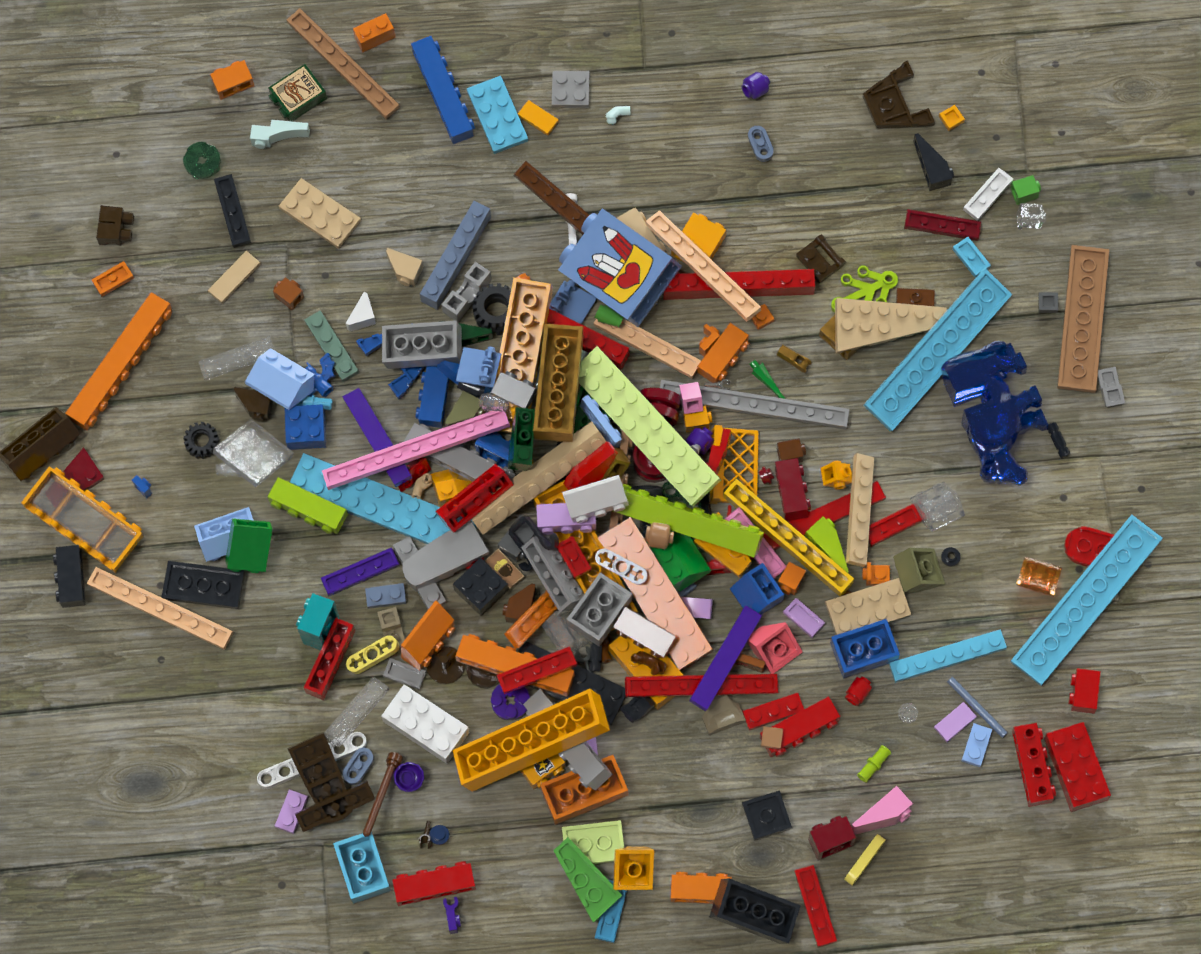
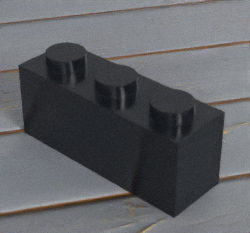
M79 545L56 547V554H53L54 565H57V572H54L55 583L58 584V591L55 592L56 601L60 603L62 608L84 606L86 602L82 550Z

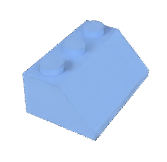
M270 348L258 357L245 380V384L290 410L313 392L314 374Z
M249 507L194 526L206 562L218 560L221 556L226 555L232 518L253 520Z

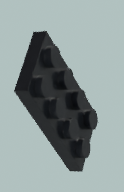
M168 561L161 598L170 601L239 609L245 571L235 572L222 567Z

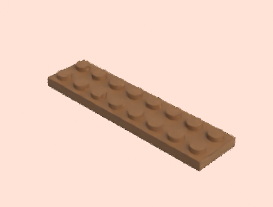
M1071 246L1057 389L1096 392L1109 249Z

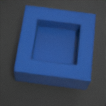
M136 475L132 482L147 499L152 495L150 490L151 484L145 478L141 479Z

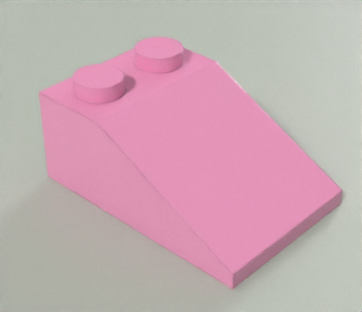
M896 786L852 824L851 827L854 834L892 826L899 821L903 823L910 817L913 803Z

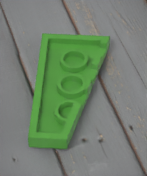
M569 837L553 850L594 923L622 897V894L618 890L613 889L611 882Z

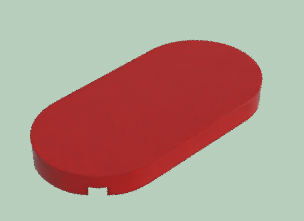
M1086 526L1078 527L1067 535L1064 543L1065 553L1072 562L1089 567L1113 538L1114 534Z

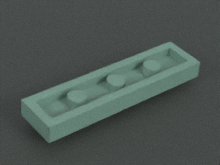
M321 310L304 319L325 354L329 353L331 360L336 363L333 368L341 381L344 382L359 373L358 369Z

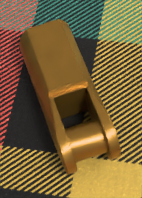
M782 345L777 352L779 358L803 373L807 371V366L812 364L810 359L798 354L785 345ZM797 359H799V360H801L802 362H801L800 364H798L796 361H797Z

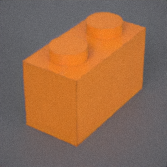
M386 13L353 28L354 37L362 53L396 38L394 27Z
M245 60L241 62L236 61L230 66L216 69L210 74L220 100L254 87L253 78Z

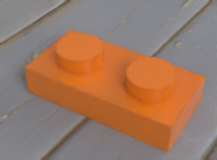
M123 261L93 278L92 282L101 297L134 279V276Z

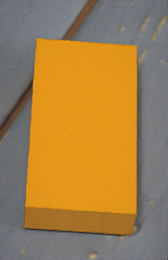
M530 100L526 102L518 113L521 119L547 136L559 122L556 117Z

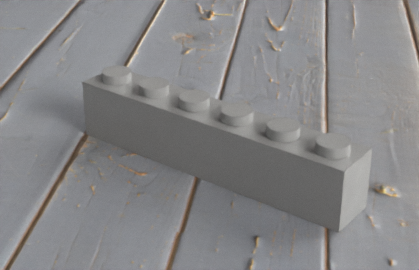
M414 423L404 442L432 431L424 424L418 425ZM462 444L423 457L472 482L494 464L497 465V462L493 459H485L477 451L472 449L469 451L463 448ZM506 466L500 467L505 471L510 480L515 477L512 469H508Z
M539 689L523 705L528 710L526 714L530 716L556 703L549 694ZM587 741L558 753L563 760H568L570 763L568 767L573 773L579 774L581 777L579 781L586 788L591 787L597 790L613 775Z

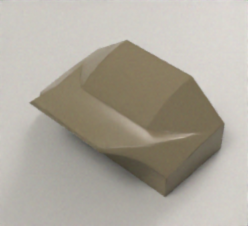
M727 695L714 699L702 716L709 736L746 722L739 703L732 701Z

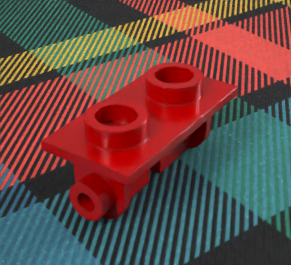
M422 457L413 460L407 465L412 478L398 486L401 492L414 484L423 474L432 470L426 458Z

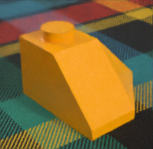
M449 469L430 474L432 475V484L439 507H442L472 483L471 480Z

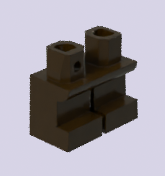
M101 205L96 236L98 244L107 245V243H114L121 246L122 242H131L132 230L124 229V225L134 224V214L124 212L122 207Z

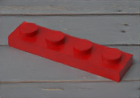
M569 646L497 675V679L505 695L577 666V662Z
M814 865L794 870L817 948L836 943L837 939Z

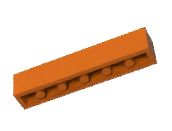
M472 634L468 636L463 635L455 656L458 662L495 674L506 672L537 659L531 653L524 652L522 654L516 652L517 650L510 646L503 648L494 641L487 640L485 642ZM570 668L530 685L568 697L575 677V671Z

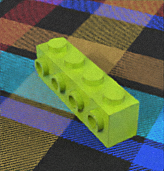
M279 477L267 496L272 507L278 510L281 508L287 510V513L292 517L297 518L299 516L311 526L316 524L322 527L321 529L328 534L332 532L338 534L348 516L345 508Z

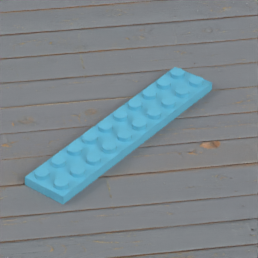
M986 268L983 269L863 406L889 431H893L1012 294Z
M304 453L290 483L345 508L350 514L405 536H410V538L426 544L450 531L435 512L440 508L439 506L416 497L412 498L411 495L368 478H362L328 490L322 470L335 465ZM460 516L456 521L459 522L463 517Z
M1131 515L1012 658L1011 663L1042 686L1163 538L1135 516Z

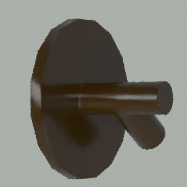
M443 646L438 653L435 651L431 656L432 661L426 668L432 680L440 684H450L460 679L464 673L465 664L456 661L457 650L455 648Z

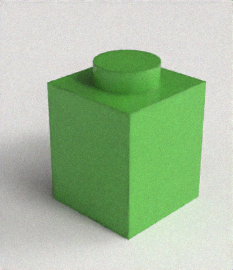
M1033 175L1012 182L1010 190L1016 205L1038 199L1041 186L1038 180L1035 181Z

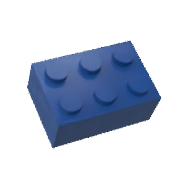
M887 619L832 636L830 640L843 679L899 660L900 654Z

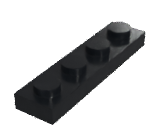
M232 174L215 178L214 182L233 248L251 243Z

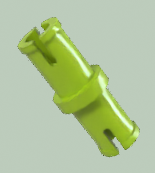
M881 745L873 757L868 758L867 764L857 774L858 778L867 783L876 770L879 771L881 769V764L891 754V751Z

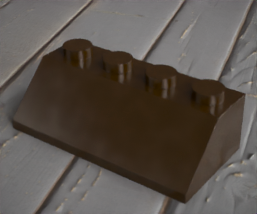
M55 407L0 451V459L14 476L22 481L28 479L37 468L43 467L52 456L58 455L67 444L73 443L81 433L69 417Z

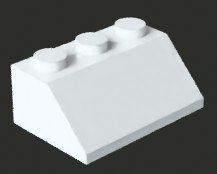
M619 475L562 492L570 517L573 522L577 523L586 522L592 516L596 518L605 516L606 512L612 510L614 512L622 511L625 509V506L629 505Z

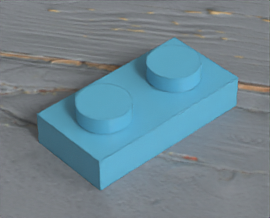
M969 237L953 246L952 250L975 278L983 269L986 268L988 270L990 268V263Z

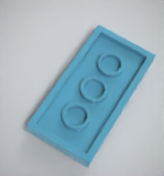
M501 76L467 88L469 98L494 154L528 142L527 134Z

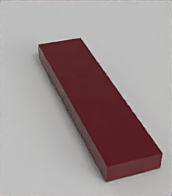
M907 209L904 229L963 239L969 237L970 240L978 241L981 221Z

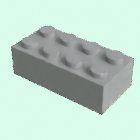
M457 321L382 326V363L387 369L437 366L444 360L460 364L462 356V327Z

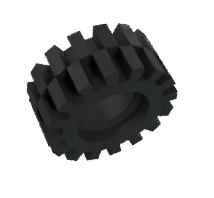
M196 422L194 427L190 425L189 431L186 429V436L184 435L183 438L185 447L190 455L195 456L197 459L199 457L206 459L205 456L211 457L212 452L215 454L217 452L216 448H219L218 442H220L215 428L211 427L209 423L205 425L204 422H201L199 425ZM200 434H205L209 438L207 445L199 447L194 443L195 438Z

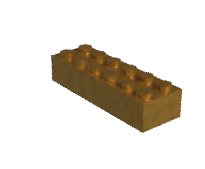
M544 324L533 428L534 439L573 442L583 346V327Z

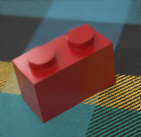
M1077 668L1075 674H1071L1070 685L1073 686V693H1069L1068 704L1072 705L1071 711L1095 714L1101 671Z

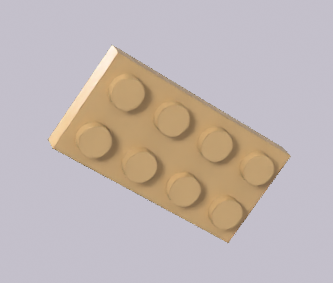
M302 178L279 205L280 210L338 249L361 222L360 217Z
M899 578L825 601L836 635L887 619L889 623L911 615Z

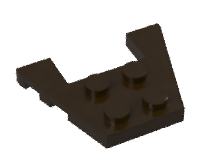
M908 60L903 62L899 68L890 72L886 78L878 81L863 93L862 97L876 128L935 125L929 108L910 114L897 83L914 77Z

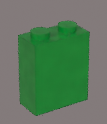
M232 518L225 559L227 569L235 572L241 570H248L252 573L266 572L272 536L270 522Z

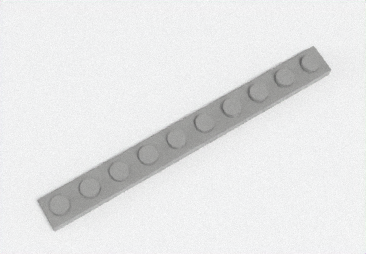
M661 380L660 388L674 391L680 395L679 385L686 383ZM699 386L702 404L707 408L842 429L847 428L849 409Z

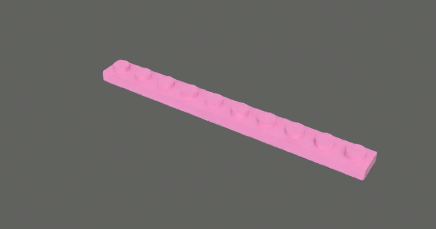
M504 407L322 470L326 486L330 490L510 427Z

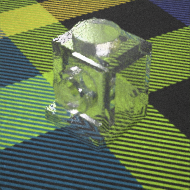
M1020 203L1016 214L1018 230H1022V227L1041 229L1042 224L1046 222V213L1043 212V205Z

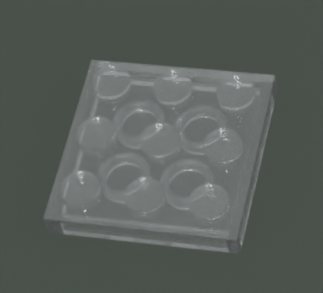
M252 419L213 449L214 455L254 487H257L288 462L294 452Z

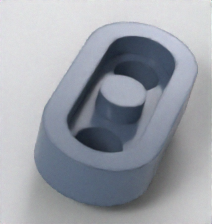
M761 126L750 128L748 140L755 157L761 162L769 161L773 157V147L766 130ZM758 135L760 139H755L754 136ZM765 151L767 154L762 155L761 152Z
M368 748L356 750L344 768L343 778L346 783L350 785L360 783L371 767L374 757ZM363 756L368 758L365 762L360 761ZM355 772L357 774L355 778H350L351 773Z

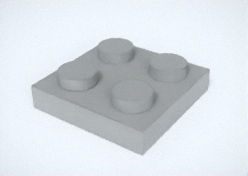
M553 71L552 108H589V71Z

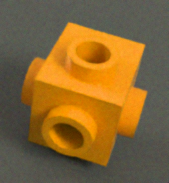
M833 461L821 467L823 486L841 490L846 488V485L852 483L850 464Z

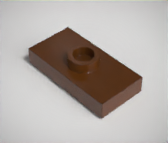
M897 288L896 303L934 306L935 290Z

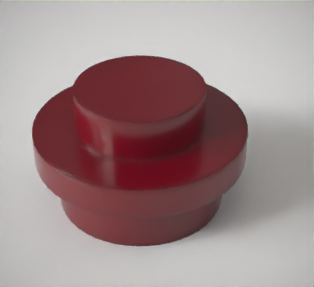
M763 466L758 471L764 485L767 483L772 484V479H774L772 470Z

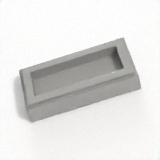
M389 658L383 677L420 690L426 670H418L409 664Z

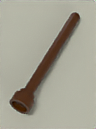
M396 752L388 753L386 759L387 770L363 830L365 837L370 836L394 771L402 764L403 757Z

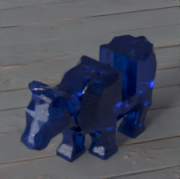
M993 341L979 350L956 355L943 363L941 372L953 407L981 397L980 404L964 409L961 424L967 432L969 442L980 460V476L983 482H993L996 484L1011 483L1022 486L1028 481V472L1017 463L1009 451L1013 447L1018 435L1025 433L1031 428L1045 431L1047 430L1048 422L1042 409H1038L1035 412H1025L1030 407L1039 408L1042 405V398L1036 385L1018 395H1012L1009 386L1005 383L1004 379L1008 377L1007 374L1009 372H1015L1020 375L1026 374L1027 365L1021 352L1016 354L1012 344H1006L1004 341Z

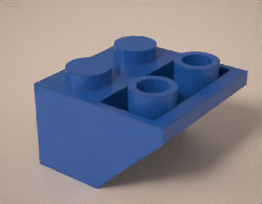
M763 563L747 572L730 588L742 608L746 605L760 615L784 600V593Z

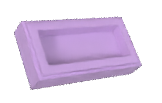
M797 598L783 611L785 616L811 638L825 625L823 620Z
M963 702L935 725L934 729L948 742L977 716Z

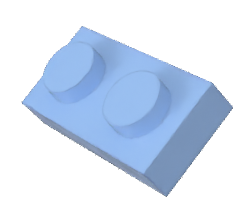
M973 723L962 762L981 767L992 729Z

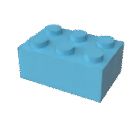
M372 832L369 837H365L362 833L333 843L353 904L391 891Z

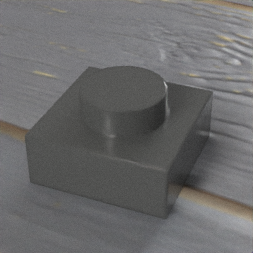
M1058 292L1038 293V313H1058Z

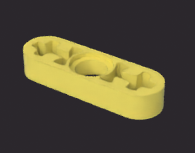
M385 636L351 655L346 661V667L352 673L360 674L397 653L399 642L393 636ZM389 641L393 643L391 649L387 648ZM376 650L377 657L370 660L368 658L369 652ZM354 661L359 662L357 668L352 667L354 666Z
M879 834L874 837L844 880L852 886L886 839Z

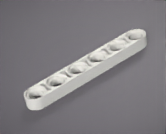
M354 732L328 744L335 761L354 754L359 748H365L367 740L361 732ZM355 737H361L363 744L358 747L354 746L352 740ZM336 745H344L345 751L342 754H336L334 752ZM291 758L259 772L257 781L260 787L269 789L299 777L300 774ZM282 767L290 769L288 776L282 777L279 774ZM269 774L272 777L269 784L261 782L263 775Z

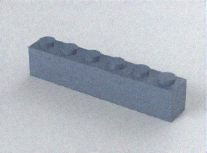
M473 201L420 292L422 303L436 310L439 309L491 218L490 208Z

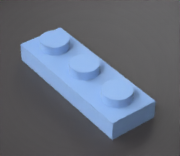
M589 395L583 397L580 404L581 409L590 421L593 422L606 442H610L613 447H620L622 440L620 432L611 426L609 418L606 414H602L594 399H591Z

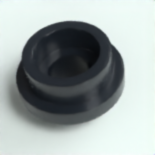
M953 547L944 549L941 554L942 562L950 567L957 565L961 558L960 552ZM953 554L955 558L949 559L947 555Z

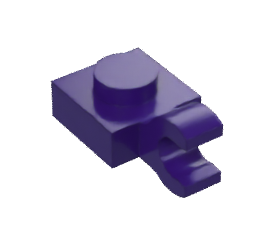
M454 897L455 902L453 905H448L446 898L443 899L450 934L458 933L457 927H461L460 917L455 915V909L459 905L457 897Z

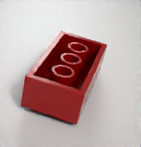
M1084 722L1046 733L1044 741L1070 812L1108 801L1111 794Z

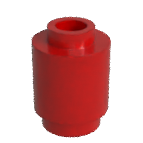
M863 676L860 678L856 677L846 691L845 699L854 706L862 704L872 689L871 682Z

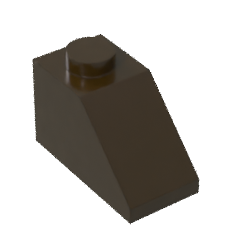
M234 387L237 399L253 420H269L273 400L256 390Z

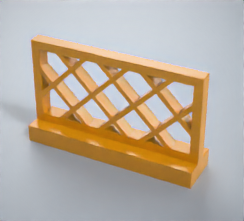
M714 425L711 430L713 433L711 437L714 440L713 445L720 446L723 428L722 425ZM725 428L730 429L731 434L736 438L728 447V450L736 458L731 463L724 459L717 475L721 481L710 490L709 504H717L718 502L729 503L723 497V490L730 486L737 478L757 496V430ZM745 435L753 436V443L750 446L742 440ZM738 441L745 448L740 455L732 448ZM747 451L753 456V461L749 465L741 457ZM737 460L745 466L740 473L732 466ZM728 468L736 475L730 481L724 476V471ZM746 470L753 475V479L749 483L741 476Z

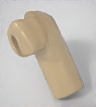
M425 473L416 480L412 498L421 499L422 492L432 484V475Z

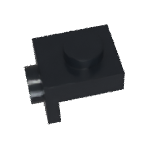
M633 697L620 710L631 723L642 719L654 707L655 703L650 697Z

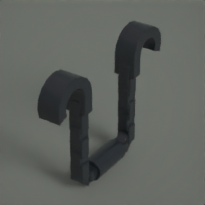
M523 515L511 525L508 534L528 561V564L526 562L518 564L523 571H529L533 567L521 548L524 544L515 532L526 522L539 539L540 544L547 550L556 548L559 545V538L556 533L551 534L549 537L550 543L531 518Z

